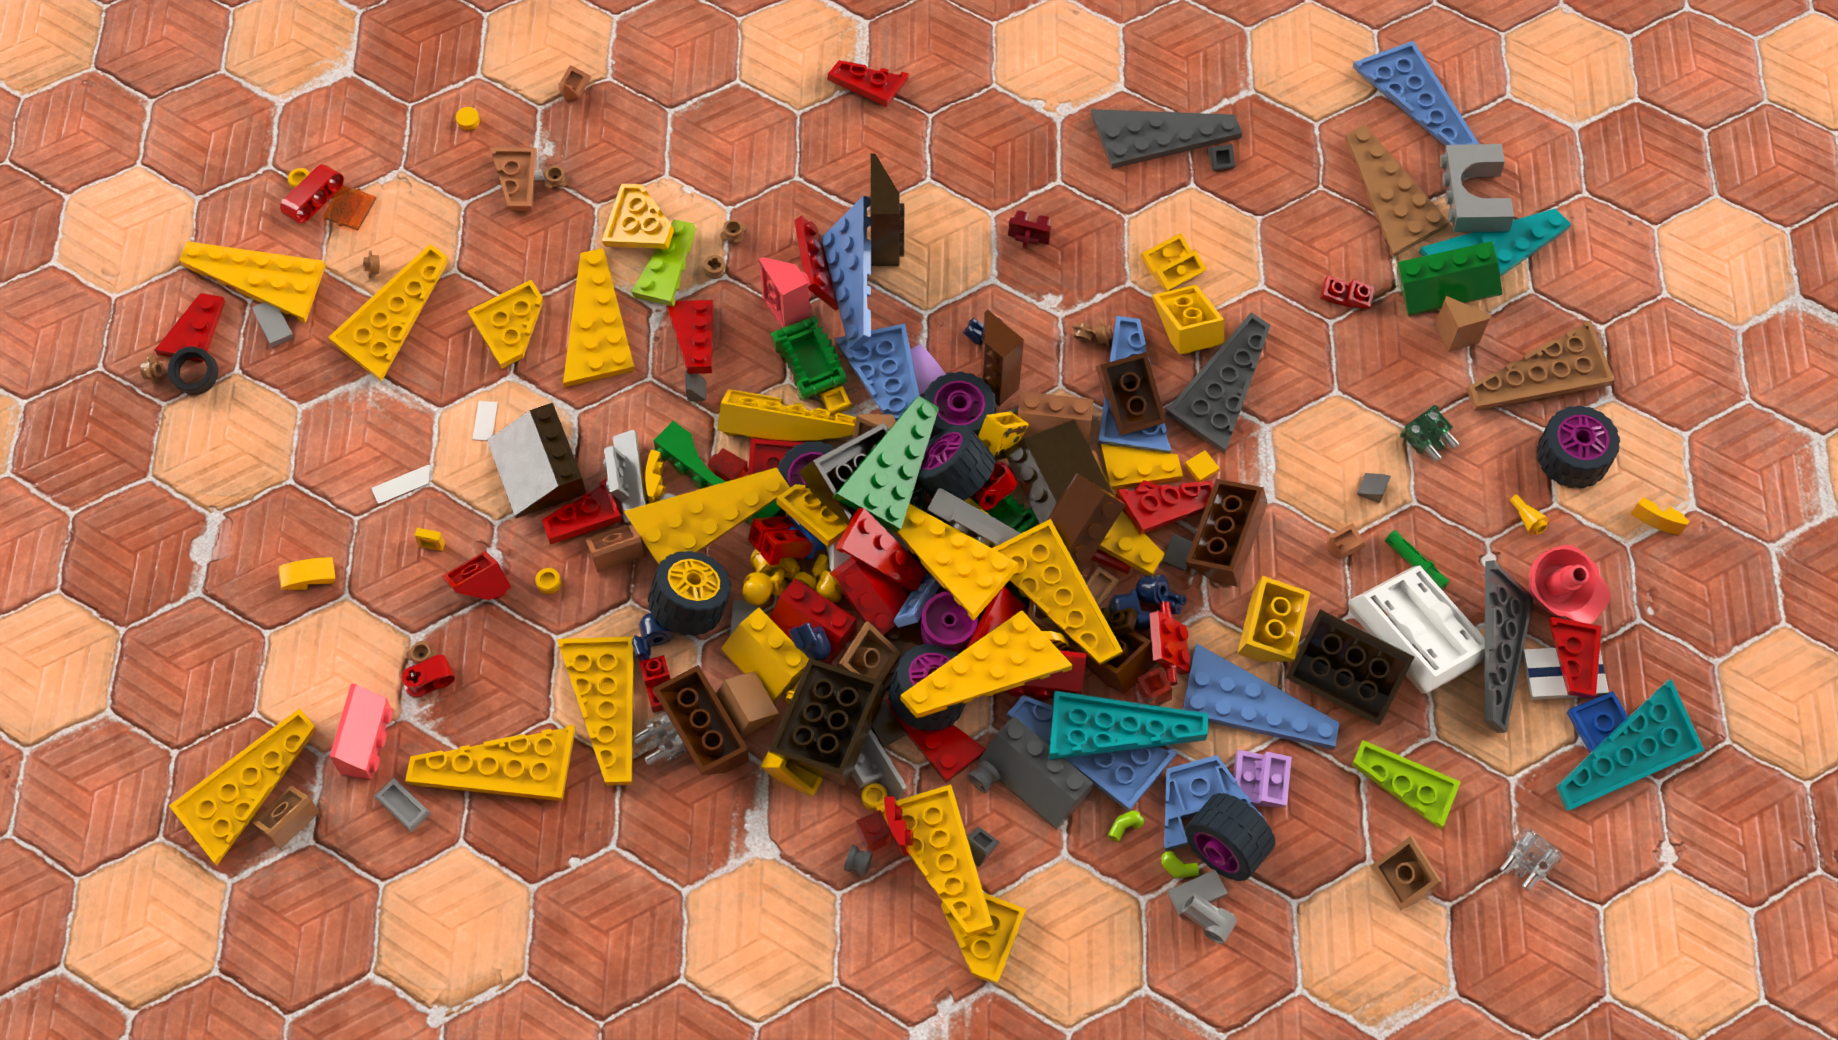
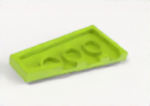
M676 219L671 223L674 233L669 248L655 250L631 291L634 298L674 307L676 301L674 298L675 293L679 291L681 284L679 279L682 271H685V259L687 254L690 253L697 230L694 223Z
M1362 740L1352 766L1442 830L1461 782Z

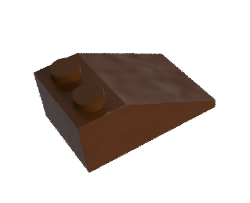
M1147 352L1095 366L1103 394L1119 436L1167 422Z
M1136 632L1115 636L1123 654L1101 665L1069 637V651L1086 653L1085 666L1106 685L1122 694H1125L1157 664V662L1153 661L1152 641Z

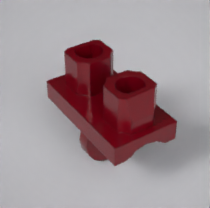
M1019 210L1014 218L1010 217L1008 236L1015 237L1016 241L1023 242L1022 249L1027 250L1029 244L1038 245V243L1049 245L1051 235L1049 217L1038 216L1035 223L1028 221L1029 214L1027 212Z

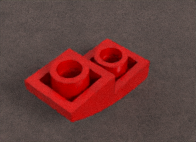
M1328 275L1324 279L1320 299L1342 306L1369 309L1375 287L1355 279L1348 283Z
M664 655L639 661L653 713L663 711L664 709L652 688L671 679Z
M895 796L884 797L886 817L895 843L903 856H909V846H913L912 829L908 830L906 821L903 820L902 806L897 805Z

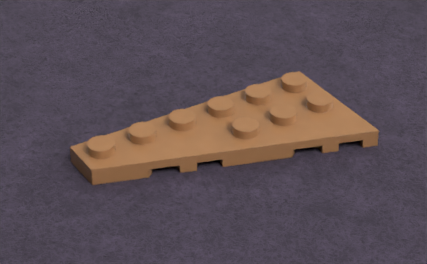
M1365 124L1346 134V144L1353 162H1356L1359 177L1366 187V195L1376 220L1381 225L1382 235L1390 248L1391 258L1448 226L1449 221Z
M1589 320L1583 326L1570 330L1563 337L1552 340L1526 354L1519 361L1506 365L1504 369L1497 373H1491L1469 385L1467 392L1474 411L1610 386L1615 380L1592 321Z

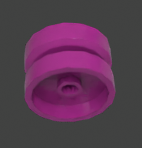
M945 591L936 594L926 602L922 610L921 636L924 644H935L942 648H950L955 653L960 654L967 649L977 628L978 617L973 621L962 605L959 606L950 592Z

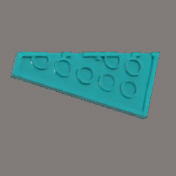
M1555 208L1513 220L1510 231L1472 232L1421 247L1419 253L1422 256L1492 241L1501 277L1569 230L1571 223Z
M1672 679L1666 680L1555 786L1566 811L1705 751Z
M1055 691L1053 695L1048 760L1204 741L1208 735V713Z

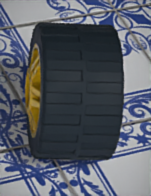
M680 551L670 554L660 562L648 595L649 611L662 627L669 629L673 633L685 636H698L699 634L708 633L709 630H713L717 623L720 622L731 592L729 575L720 563L702 553Z

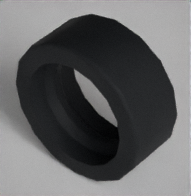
M196 346L184 347L171 357L168 364V376L171 382L182 392L190 395L202 394L209 391L216 383L218 365L215 359L204 349ZM192 357L201 358L207 366L205 376L200 382L195 384L185 383L180 377L182 364Z

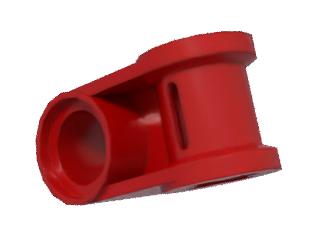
M997 462L995 463L993 473L983 485L981 491L978 490L970 498L977 500L983 510L992 509L1006 495L1014 491L1017 486V480L1006 463Z
M442 654L432 656L426 661L408 667L402 674V681L406 692L414 698L422 697L432 691L447 687L455 680L446 656Z

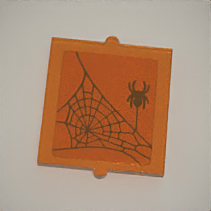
M343 185L335 194L323 218L337 223L340 227L346 226L359 230L377 198L374 195L362 192L360 188L356 190Z

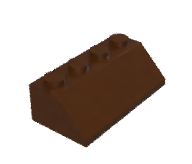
M987 310L984 312L981 376L984 382L992 388L991 390L996 398L995 403L1000 406L1019 389L1024 339L992 312Z
M1076 473L1047 520L1051 519L1080 574H1082L1122 512L1125 504L1117 496Z
M1221 479L1215 480L1185 561L1187 566L1213 582L1238 587L1268 504L1264 487Z
M699 665L652 688L701 775L726 773L749 761L747 746Z

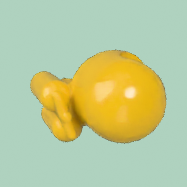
M756 549L750 556V563L756 569V572L765 573L769 577L775 574L777 569L783 568L786 571L785 577L789 578L792 582L795 575L800 571V566L794 557L781 558L779 565L770 566Z
M820 554L812 568V577L818 582L815 591L832 603L837 604L840 602L843 592L829 574L828 557Z
M779 568L770 577L761 572L747 575L742 589L745 601L751 605L758 606L766 603L772 594L780 597L787 588V582L784 580L786 571L783 568Z

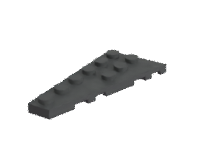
M1091 109L1090 112L1111 169L1242 137V130L1236 116L1231 114Z
M1251 312L1167 408L1166 415L1225 454L1271 325Z
M1492 560L1485 561L1484 722L1497 733H1504L1508 729L1533 598L1522 585L1496 561Z

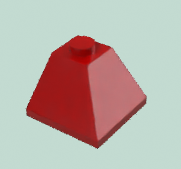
M486 551L442 575L444 581L456 593L489 601L503 597L507 593L506 591L512 588L498 562Z

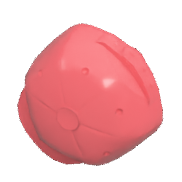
M1562 545L1550 550L1547 549L1546 552L1539 554L1531 566L1528 592L1543 609L1554 616H1564L1572 621L1591 624L1610 602V590L1600 577L1598 567L1587 555L1573 545Z

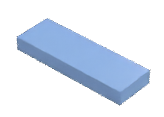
M931 573L925 574L917 590L910 593L894 618L898 628L918 622L926 602L936 594L941 586Z

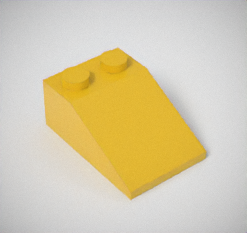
M1197 284L1152 295L1169 340L1179 354H1189L1193 351L1224 344V319Z

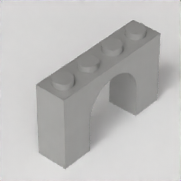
M1502 144L1446 145L1444 154L1440 155V168H1444L1442 182L1443 186H1447L1445 202L1450 206L1448 221L1453 225V232L1510 231L1514 219L1511 198H1479L1470 194L1462 185V182L1469 178L1501 177L1505 163Z

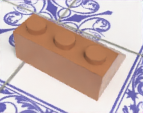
M1021 391L1018 417L1027 422L1029 426L1020 441L1026 437L1075 420L1089 445L1094 399Z

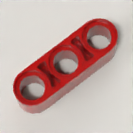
M321 164L317 166L282 200L280 204L281 213L298 223H305L341 189L344 183L343 175L327 165Z

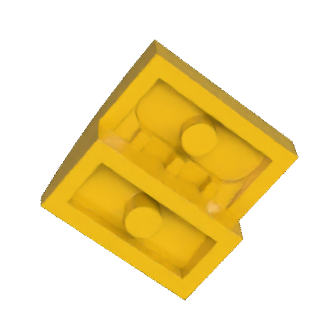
M1182 233L1142 252L1140 255L1151 274L1166 291L1207 270L1197 251L1191 250Z

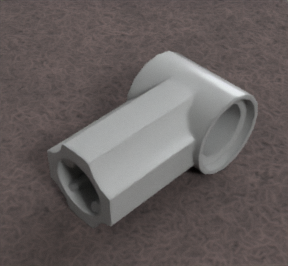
M1193 893L1182 907L1181 913L1202 927L1204 934L1209 939L1219 944L1226 942L1238 921L1232 913L1222 908H1216L1197 893Z

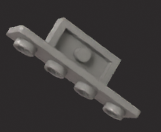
M635 430L614 436V446L604 448L605 459L603 464L608 476L606 486L609 493L621 501L623 518L626 524L631 522L624 513L625 510L647 505L638 437Z
M942 488L937 490L928 506V511L953 524V528L965 534H971L976 537L977 541L988 547L989 545L995 547L1021 534Z
M870 729L851 776L859 789L872 783L880 782L887 790L888 796H895L897 801L907 787L903 778L892 764L890 757L880 745L877 736Z

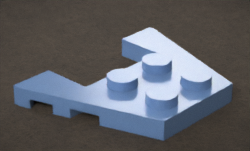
M1217 755L1166 770L1165 851L1188 845L1181 819L1196 815L1211 796L1216 793H1226L1238 797L1257 811L1250 798L1242 791L1235 778Z

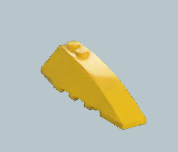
M728 389L721 402L717 431H722L723 434L728 436L745 435L749 439L822 440L854 435L856 417L841 413L835 414L834 417L830 416V412L825 409L816 408L810 411L806 410L804 404L795 402L794 405L783 404V399L778 397Z

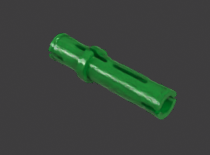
M1397 530L1392 531L1386 537L1385 542L1412 567L1421 566L1441 590L1448 586L1450 580L1435 567V563L1428 561Z

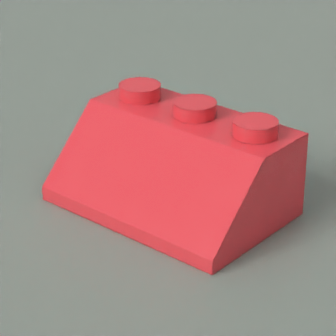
M765 257L759 259L762 297L781 327H787L800 322L802 319L810 318L812 307L809 302L811 294L808 289L810 280L805 272L801 273L795 264Z
M352 683L334 739L330 758L340 775L371 780L373 771L376 772L379 767L380 759L378 753L380 747L383 748L385 745V729L387 723L392 721L393 708H391L387 698Z

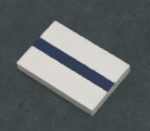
M1556 648L1523 650L1522 656L1531 700L1577 698V696L1567 695ZM1601 651L1599 654L1596 696L1609 693Z

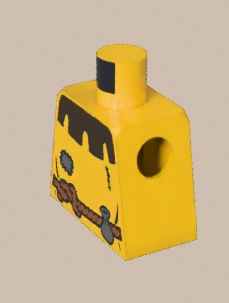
M1011 411L990 414L986 416L978 437L993 454L995 461L1006 459L1004 451L1020 441L1029 424Z

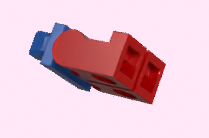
M778 516L752 519L748 541L760 552L770 566L779 565L781 558L813 559L815 551L825 549L823 542L801 524L798 525L791 516L790 518Z

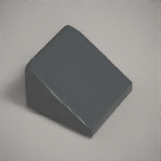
M1233 144L1207 148L1212 170L1235 167Z
M685 370L687 400L705 401L706 380L699 374H688L687 370Z
M1365 473L1357 495L1380 503L1391 476Z
M1173 535L1162 562L1186 571L1188 566L1185 561L1192 541Z
M977 827L967 837L974 863L979 867L999 844L998 840L980 827Z

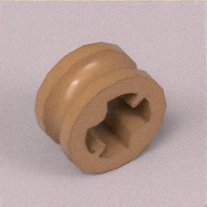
M711 255L705 259V273L709 278L718 279L725 274V261L721 256ZM713 264H718L716 270L711 269V267H713Z

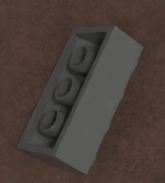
M1013 716L995 735L978 763L981 760L989 762L999 772L1001 776L999 781L1057 830L1091 794L1093 782L1065 758L1048 760L1049 745Z

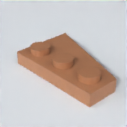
M490 147L509 211H532L537 149Z

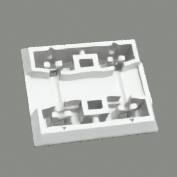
M1413 566L1348 601L1350 613L1368 633L1415 656L1406 676L1421 693L1433 691L1485 660L1484 636L1421 566Z

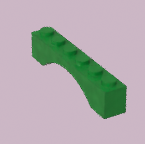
M672 421L653 440L655 451L661 453L662 461L670 462L679 474L683 476L686 474L699 489L726 482L705 466L694 447L692 434L675 421ZM775 500L747 519L751 526L753 518L786 516V511L776 504L777 500Z

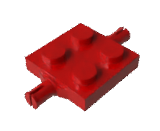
M1166 601L1160 603L1161 612L1149 613L1153 661L1165 669L1167 685L1175 686L1178 684L1176 673L1180 675L1190 673L1189 663L1191 658L1187 644L1189 635L1186 626L1173 619L1171 616V603Z

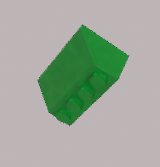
M1492 241L1400 261L1397 264V277L1408 316L1441 309L1446 296L1462 303H1468L1502 295L1499 264Z

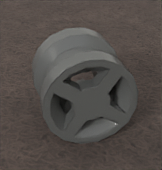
M981 760L978 768L968 774V779L978 790L987 793L990 790V785L993 782H998L1001 776L989 762Z
M852 845L845 861L844 870L847 872L853 870L858 872L859 876L865 877L873 852L869 850L864 852L859 850L857 846Z

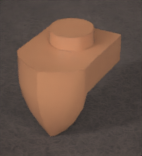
M570 65L560 83H558V89L566 100H577L582 95L591 76Z
M1353 523L1333 534L1329 533L1327 537V549L1332 556L1338 559H1343L1366 547L1365 542Z

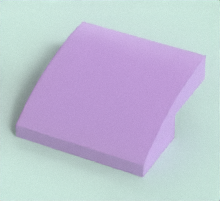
M919 344L910 350L919 395L924 397V393L930 383L939 376L946 375V373L932 355Z
M1238 750L1235 754L1233 777L1242 791L1250 798L1253 805L1286 807L1292 757L1266 752L1262 755Z

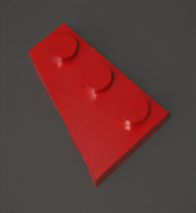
M839 60L828 73L827 80L887 107L908 81L909 73L901 72L898 75L889 73V69L880 68V71L867 69V66L863 64Z
M200 293L156 347L155 352L157 355L172 357L178 350L191 346H196L207 352L225 305L224 297ZM192 357L188 359L192 361L204 362L201 358Z
M751 438L748 476L773 468L778 469L779 462L783 459L785 453L793 449L794 446L804 443Z
M607 478L599 483L600 486L589 492L587 490V494L581 496L573 504L564 505L542 520L550 545L622 521L613 494H610L607 489Z
M1550 617L1548 622L1567 695L1594 699L1597 691L1602 626Z

